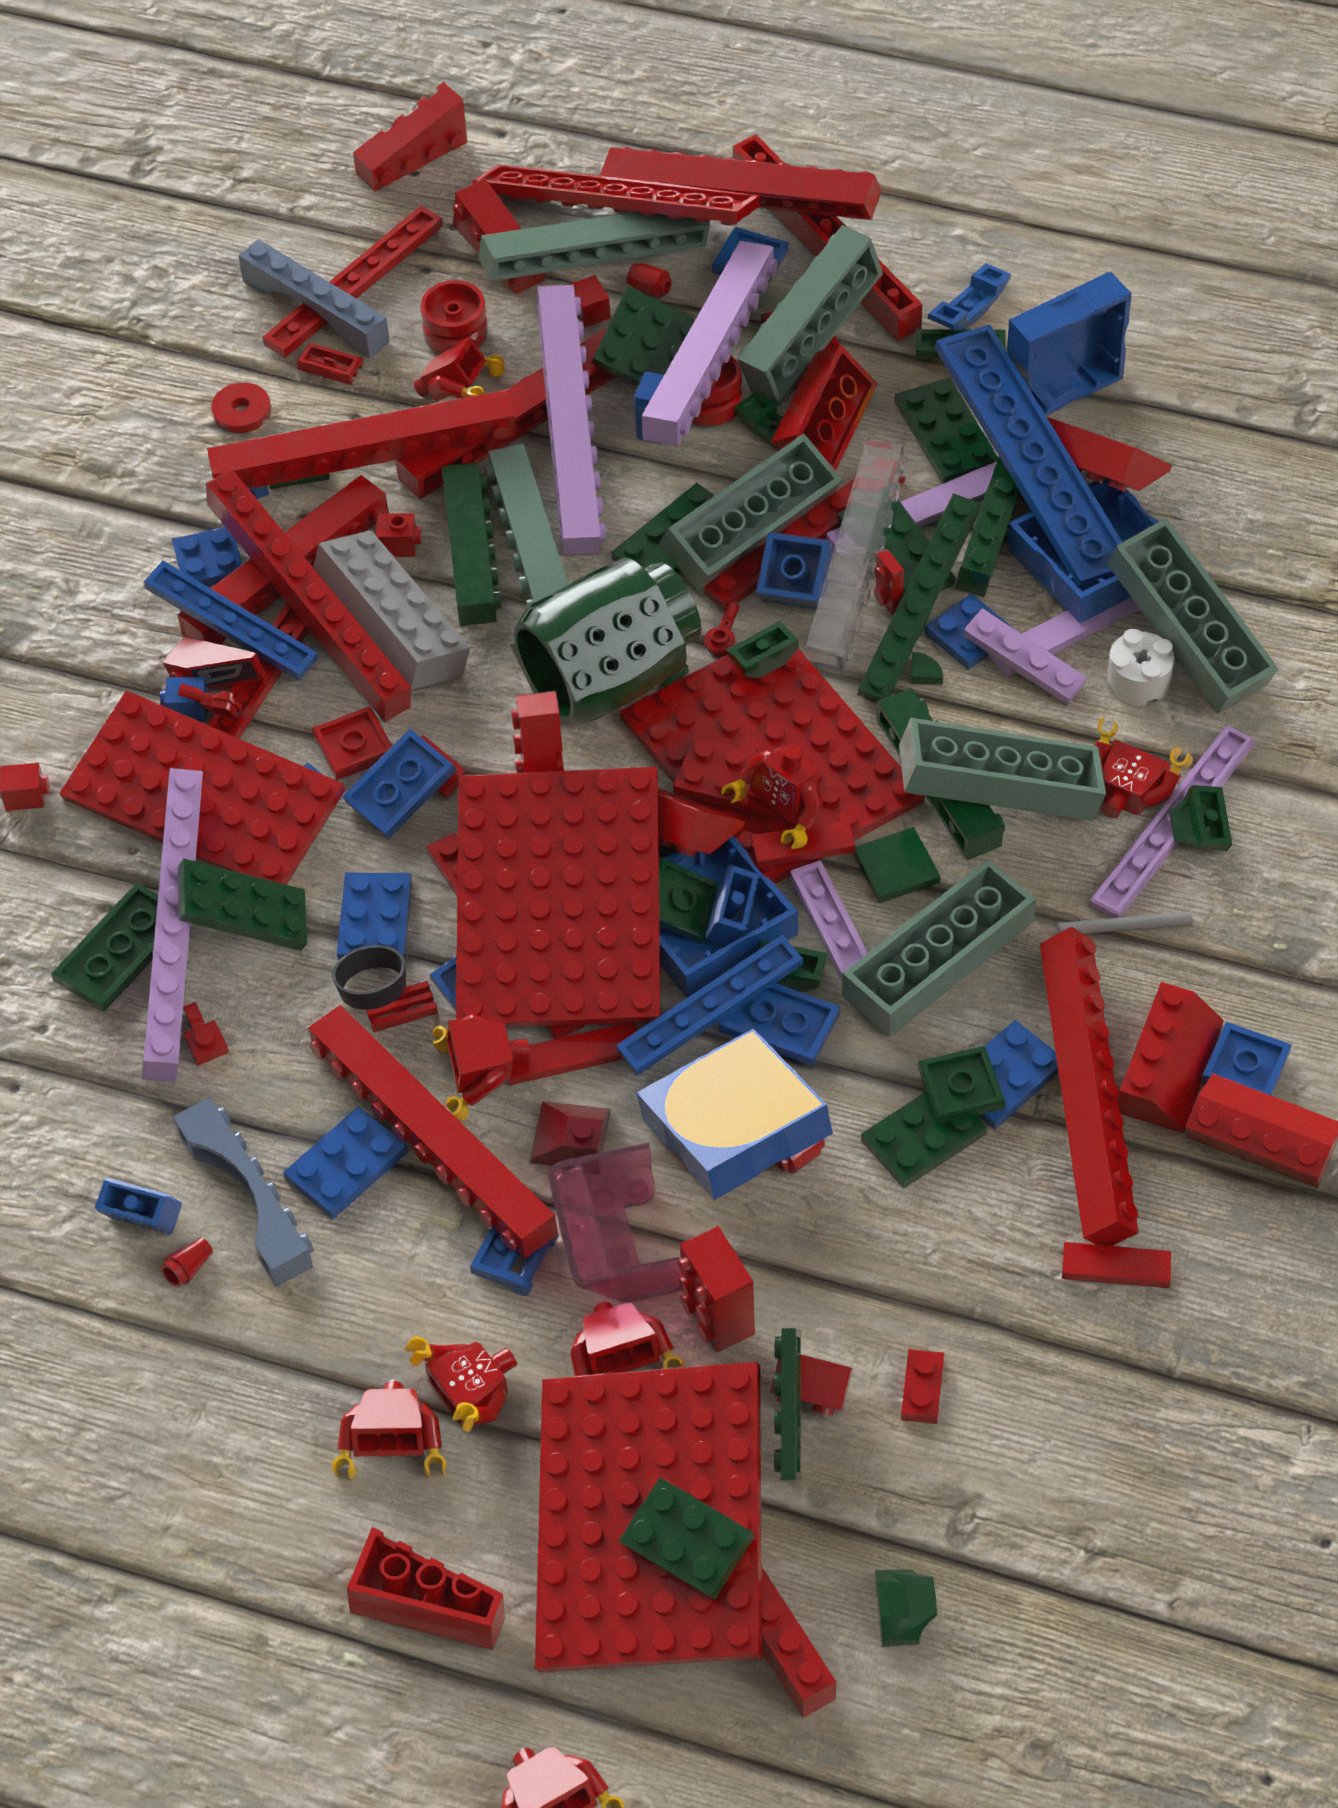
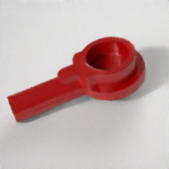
M729 602L719 627L710 629L704 636V645L709 653L714 656L722 657L727 655V649L735 645V635L731 628L740 608L737 603Z
M182 683L178 690V696L200 702L202 707L208 708L210 712L225 718H234L235 714L240 712L242 707L241 703L237 701L238 697L227 691H220L219 694L212 695Z

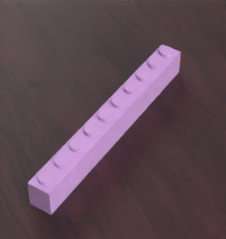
M744 241L738 243L642 414L643 440L678 447L684 435L689 434L693 418L699 416L704 398L708 399L710 395L711 385L714 380L717 381L719 379L723 363L729 361L733 345L738 344L741 330L748 326L752 310L756 311L759 297L762 293H766L770 277H774L776 274L778 263L777 259H774L773 246Z
M574 285L538 286L536 305L562 555L599 554L600 542L605 541L606 534L605 523H599V516L603 514L602 497H596V490L600 489L599 471L593 470V464H597L596 446H591L590 439H594L593 420L588 421V414L592 412L591 396H585V389H589L588 370L583 371L582 364H586V347L580 346V340L584 336L583 321H577V315H581L580 297H575Z
M170 768L142 1080L176 1082L190 930V923L179 920L178 865L183 858L192 861L196 859L203 771Z

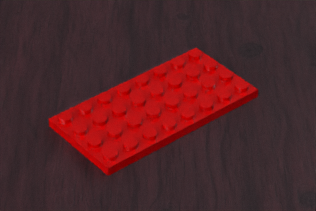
M126 690L59 794L62 799L163 843L170 768L203 771L196 858L219 868L287 885L346 788L342 782Z

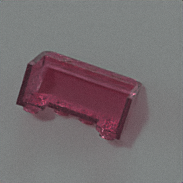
M649 1142L560 1161L551 1167L548 1174L549 1187L571 1277L578 1287L622 1303H630L682 1291L679 1284V1278L682 1277L677 1263L680 1259L679 1257L639 1264L625 1208L649 1202L655 1194Z

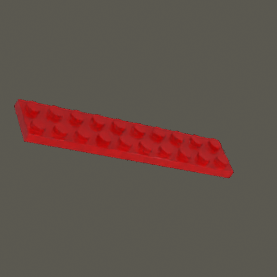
M497 164L472 180V183H475L485 178L497 196L508 195L512 200L533 198L538 203L558 201L563 206L583 204L587 205L589 209L608 207L614 208V211L619 213L633 210L640 211V214L644 216H653L658 213L666 214L667 218L670 219L691 217L696 222L716 220L720 221L722 225L727 226L738 224L740 220L750 215L752 211L760 206L759 194Z

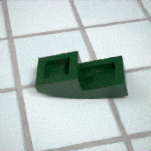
M754 391L735 406L734 411L753 433L779 451L771 441L783 417L777 414L776 404Z

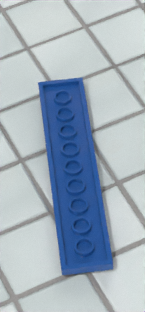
M991 325L937 340L934 347L1067 571L1074 576L1076 586L1080 588L1098 582L1100 578L1104 580L1115 576L1107 562L1115 547L1121 544L1122 541Z

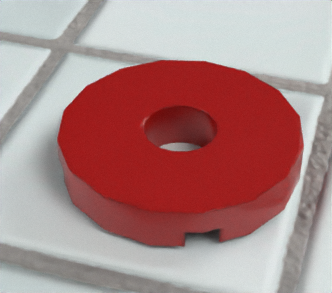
M247 382L234 383L224 387L214 396L211 401L212 417L217 426L227 428L228 432L248 433L260 428L263 425V421L270 417V398L267 392L258 385ZM239 406L248 407L247 409L242 411L235 410V408Z

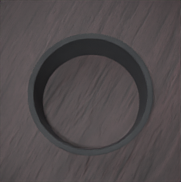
M371 945L361 947L347 953L336 963L332 971V979L341 999L348 1006L360 1010L381 1008L394 1002L404 992L406 988L405 960L399 951L388 946ZM384 967L399 973L391 983L377 990L354 992L344 988L351 977L366 969Z

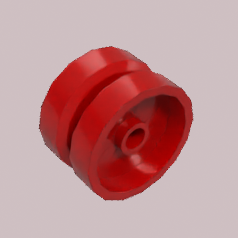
M449 280L432 286L422 296L420 310L423 320L424 338L427 345L435 352L442 354L468 337H471L478 348L485 342L488 334L486 304L482 291L475 285L465 281Z
M730 356L729 361L723 363L719 379L717 381L714 380L708 399L704 398L698 417L693 418L692 423L705 426L719 425L737 416L734 407L742 402V371L740 364L734 357Z

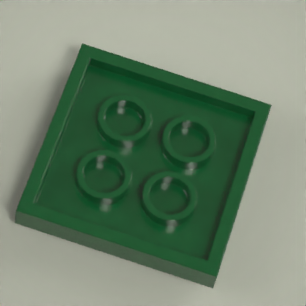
M627 285L591 363L639 386L641 377H643L645 372L665 375L696 319Z

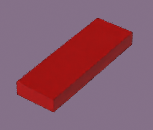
M849 819L812 825L810 829L806 828L807 844L799 849H791L794 839L788 844L781 843V835L786 830L751 835L757 868L855 853V843Z
M1064 1242L1061 1279L1169 1288L1172 1251Z

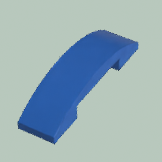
M985 263L971 276L970 286L950 303L942 301L928 313L927 319L956 331L971 326L997 300L1009 282L1011 274Z

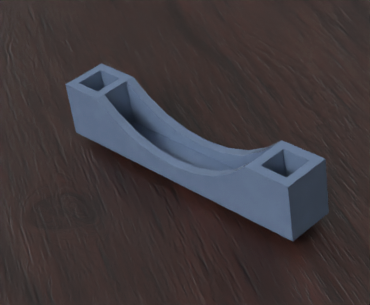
M257 239L238 255L243 281L262 293L278 292L303 302L324 318L338 332L348 346L369 359L390 342L387 318L263 241Z
M209 1097L173 1116L178 1136L193 1159L210 1164L226 1172L238 1181L251 1196L258 1210V1230L255 1240L258 1259L275 1287L312 1268L313 1264L310 1253L314 1251L311 1241L305 1233L299 1235L295 1229L297 1222L288 1207L282 1209L278 1202L280 1196L271 1181L265 1183L262 1175H264V1172L255 1156L248 1157L245 1152L248 1148L239 1131L235 1133L231 1131L229 1127L231 1121L222 1106L216 1108Z

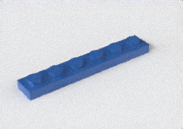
M164 560L144 581V588L244 649L256 653L259 658L298 681L317 661L316 651Z
M782 934L616 1045L617 1052L636 1076H638L802 966L803 958Z

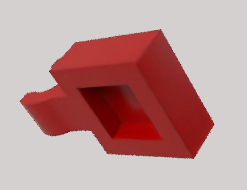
M196 1002L183 1006L186 1021L191 1030L183 1033L184 1039L197 1066L229 1053L228 1046L215 1020L205 1023Z

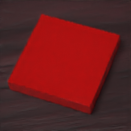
M371 706L311 728L313 737L336 780L371 768L392 747Z

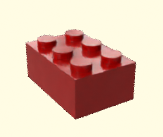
M716 1226L681 1243V1259L677 1261L682 1273V1277L679 1278V1284L683 1291L680 1301L688 1315L694 1314L699 1322L697 1323V1329L705 1343L711 1342L718 1353L755 1335L754 1281L720 1227Z

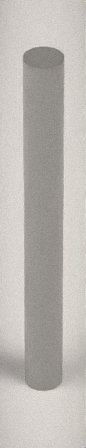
M1192 912L1061 922L1057 923V931L1060 933L1071 926L1083 934L1187 926L1193 924Z

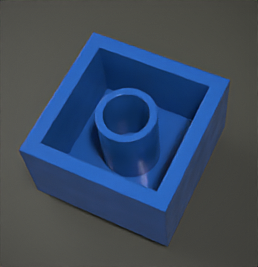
M768 532L756 593L764 602L824 610L835 554L834 547L828 540Z

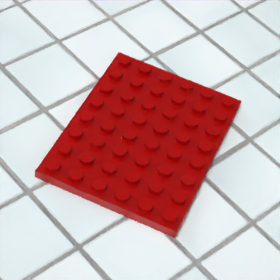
M799 648L785 665L761 678L746 677L727 654L620 710V719L673 784L694 736L759 753L767 750L775 751L782 745L794 744L799 746L803 751L802 758L811 765L818 767L819 772L818 787L823 799V805L812 825L849 819L854 841L925 802V795L904 792L902 767ZM685 797L745 821L743 828L733 836L749 854L756 868L757 864L751 843V835L796 828L792 823ZM822 858L757 869L776 884L789 877L790 870L814 863Z
M657 766L459 776L456 1020H460L470 1014H476L492 1021H501L505 1024L506 1028L652 1022L661 1016L659 796Z
M755 1361L542 1379L535 1669L542 1673L762 1659L761 1366ZM659 1477L751 1530L755 1535L715 1600L710 1599L622 1546L618 1541Z

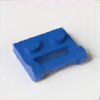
M493 1227L489 1230L470 1265L471 1273L509 1287L519 1295L527 1296L533 1287L532 1279L549 1247L555 1245L559 1235H556L532 1253L526 1260L520 1274H517L511 1270L520 1253L516 1249L511 1251L502 1241L500 1233Z

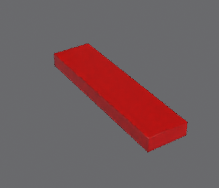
M635 1022L618 1024L529 1045V1059L513 1061L511 1078L509 1079L510 1086L623 1060L617 1052L616 1045L638 1031Z

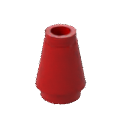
M200 1237L166 1256L164 1263L160 1267L164 1278L175 1287L189 1284L208 1260L209 1256L213 1254V1249L205 1239Z

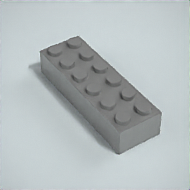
M371 530L318 543L313 568L409 683L411 690L463 676L470 651L469 645Z

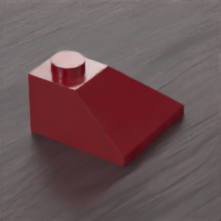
M542 1101L530 1162L532 1164L599 1171L610 1109Z

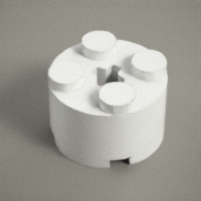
M1138 629L1125 631L1124 635L1113 643L1109 654L1107 682L1113 689L1115 697L1122 702L1136 706L1147 705V701L1157 699L1156 702L1163 699L1169 692L1174 664L1172 643L1158 635L1141 632Z

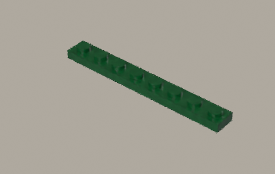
M952 494L858 688V696L875 703L892 696L972 529L982 504L958 494Z

